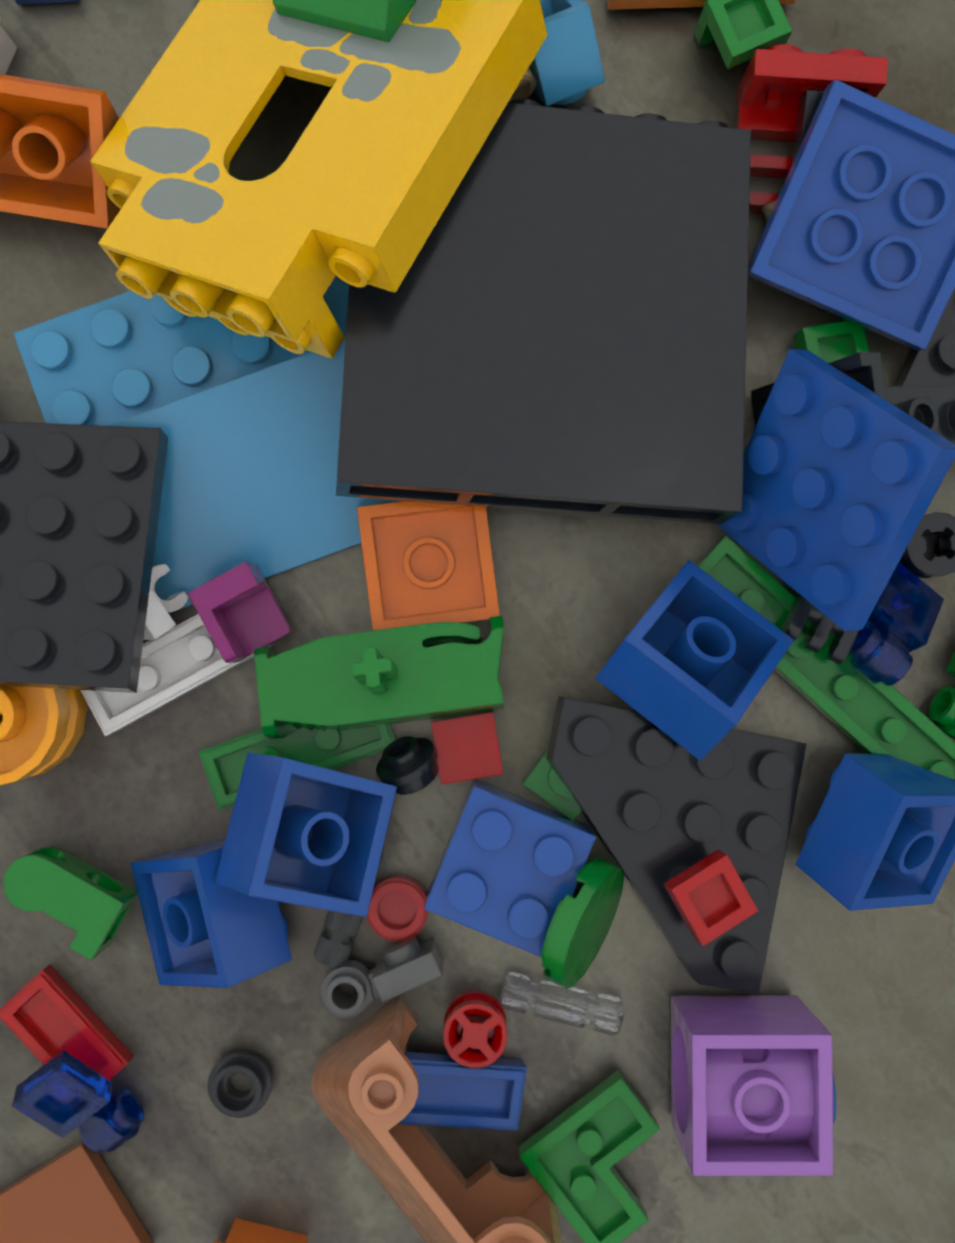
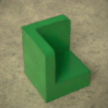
M705 0L694 36L699 46L715 41L727 69H730L750 60L756 49H766L773 45L786 44L792 33V28L779 0Z

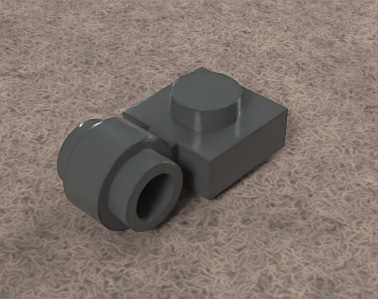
M414 936L405 941L396 942L381 952L383 959L378 961L375 968L368 970L365 965L354 960H348L336 967H331L321 986V999L325 1008L337 1017L353 1018L363 1013L369 1003L379 998L383 1003L441 977L444 958L435 938L432 937L418 943L417 938ZM342 983L351 984L356 988L357 993L345 994L338 985Z

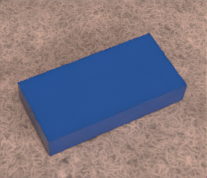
M404 1052L418 1074L419 1093L414 1108L398 1124L518 1131L527 1066L521 1059L498 1058L496 1062L486 1067L469 1068L459 1065L447 1054Z

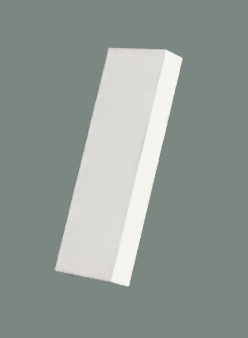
M199 614L171 628L156 640H149L143 643L137 693L80 691L104 736H109L253 658L254 654L240 662L226 663ZM272 643V644L269 645L268 647L271 648V647L275 646V644Z

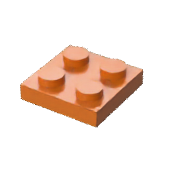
M412 501L357 507L373 631L438 622L464 623L500 616L486 507Z

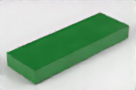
M283 724L285 738L270 739L264 736L262 729L198 751L218 810L221 811L234 806L248 752L284 757L334 770L381 753L390 743L397 739L391 724L344 731L326 729L324 732L316 728L309 730L301 726V729H297Z

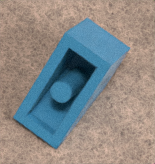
M540 0L548 36L530 65L536 79V87L533 92L546 106L570 104L583 98L587 93V89L606 82L590 6L584 0Z

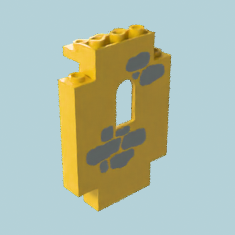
M200 0L90 160L92 166L108 186V197L121 209L98 242L118 268L115 273L117 279L127 289L143 298L152 299L154 295L163 297L172 308L186 316H198L201 318L209 316L217 319L225 327L240 335L267 336L292 353L303 354L307 350L333 359L345 336L323 298L335 276L355 287L362 288L368 284L396 293L548 36L540 0H417L390 42L279 15L273 5V0ZM285 76L332 87L285 162L275 172L265 178L254 181L238 180L229 174L230 162Z

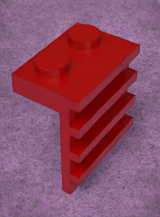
M789 44L756 49L737 88L736 102H738V112L734 128L751 130V140L794 142L801 94L807 90L825 92L827 85L836 79L876 98L887 82L888 58L869 57L863 51L857 49H840L830 54L802 52L800 48ZM751 154L750 176L786 179L793 165L792 157ZM750 192L749 213L763 214L761 208L776 201L779 194Z

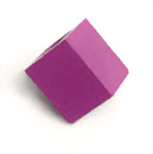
M245 561L187 593L226 663L240 662L254 654L255 648L267 647L291 633V626L258 565Z

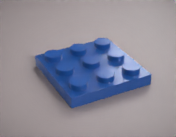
M836 79L832 81L825 89L749 262L748 276L915 351L926 350L955 288V135Z
M789 349L743 454L742 512L726 522L716 525L845 632L861 630L869 619L955 458V444L809 350Z

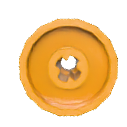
M0 685V785L49 772L71 755L84 734L88 704L80 690Z

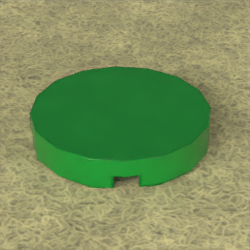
M602 858L590 860L579 870L576 880L583 883V887L575 897L567 894L564 900L561 899L546 933L541 952L542 966L545 967L543 975L549 981L565 989L573 987L585 975L596 958L609 932L622 895L624 882L622 868Z

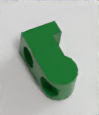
M42 847L15 860L6 870L3 879L4 892L9 902L16 908L27 912L42 911L77 931L78 933L69 948L91 961L109 947L138 895L137 890L80 858L56 847Z

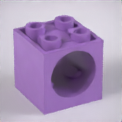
M797 995L671 996V1123L693 1176H833L832 1034Z

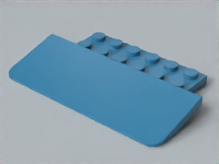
M335 276L323 298L346 339L349 284ZM127 291L13 333L45 423L161 428L168 436L153 566L167 564L170 569L167 574L161 576L155 583V592L162 600H166L176 592L185 591L187 594L245 561L258 565L266 579L361 544L357 507L400 502L398 500L336 496L345 339L333 359L307 350L303 354H295L282 348L272 338L267 336L240 335L212 317L186 316L172 308L161 296L154 295L152 299H146L132 291ZM188 598L185 605L179 610L192 606L191 599Z

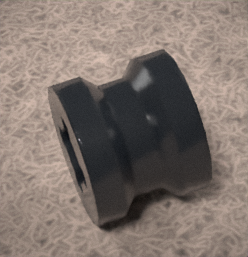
M940 512L924 515L897 568L911 578L920 579L940 577L954 573L955 517L948 513ZM938 537H940L938 541L940 545L939 551L942 552L941 555L936 552L935 541Z

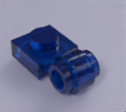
M899 562L868 619L872 624H867L863 629L859 630L848 655L851 657V666L872 683L882 682L886 686H891L900 681L913 663V657L909 652L927 644L944 598Z
M62 1050L16 1086L12 1107L61 1138H64L79 1126V1133L83 1143L96 1153L116 1151L138 1133L140 1124L144 1120L143 1106L132 1092L128 1090L111 1091L112 1082L65 1050Z

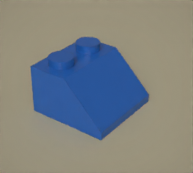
M845 753L840 765H838L831 776L830 788L818 815L807 829L806 841L795 865L849 911L933 904L955 861V780L888 754Z
M225 839L143 858L130 863L159 985L230 988L292 960L287 940L288 925L283 913L280 911L278 901L248 896L214 884Z

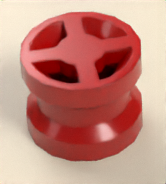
M480 989L466 990L455 996L447 1007L443 1028L444 1046L449 1056L459 1065L469 1068H483L496 1062L504 1052L507 1043L506 1014L501 1002L489 992ZM468 1015H470L472 1018L478 1017L481 1019L485 1016L486 1019H484L482 1022L478 1020H471L468 1017Z

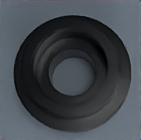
M412 736L399 738L384 749L382 758L377 764L376 773L382 783L397 786V794L407 795L415 793L429 785L437 776L439 770L436 763L438 752L429 739Z
M247 1051L228 1053L218 1060L211 1070L208 1078L209 1097L214 1106L224 1115L235 1118L251 1116L266 1104L271 1094L273 1083L271 1071L266 1062L254 1053ZM236 1073L247 1075L251 1080L252 1088L245 1091L236 1089L231 1082V1076Z

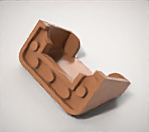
M402 994L388 1001L327 1049L319 1058L311 1079L312 1093L318 1105L426 1243H561L556 1205L530 1170L525 1173V1176L510 1177L501 1174L490 1160L466 1179L425 1126L398 1124L414 1108L419 1093L418 1074L411 1061L404 1054V1052H407L409 1035L418 1025L419 1016Z

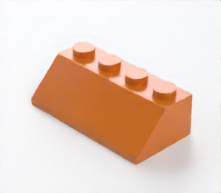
M0 74V211L109 228L121 209L110 200L107 195L108 186L90 163V160L119 120L105 91Z

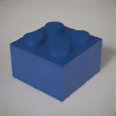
M688 560L626 636L595 679L701 761L737 725L794 639Z
M248 752L214 884L252 897L367 917L397 786L284 757Z
M474 779L428 889L424 909L541 957L546 933L561 899L564 900L567 894L573 895L578 883L576 875L585 865L596 835L590 825L578 820L572 821L564 814L479 779Z

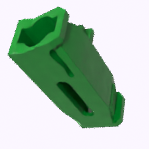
M502 616L490 617L491 633L484 642L481 641L480 627L458 622H438L322 637L306 642L304 645L295 646L291 650L282 651L278 655L268 646L255 648L254 661L263 734L270 739L285 738L283 724L297 729H301V726L309 730L316 728L323 732L326 729L344 731L374 727L382 724H396L504 709L503 693L498 681L504 640Z

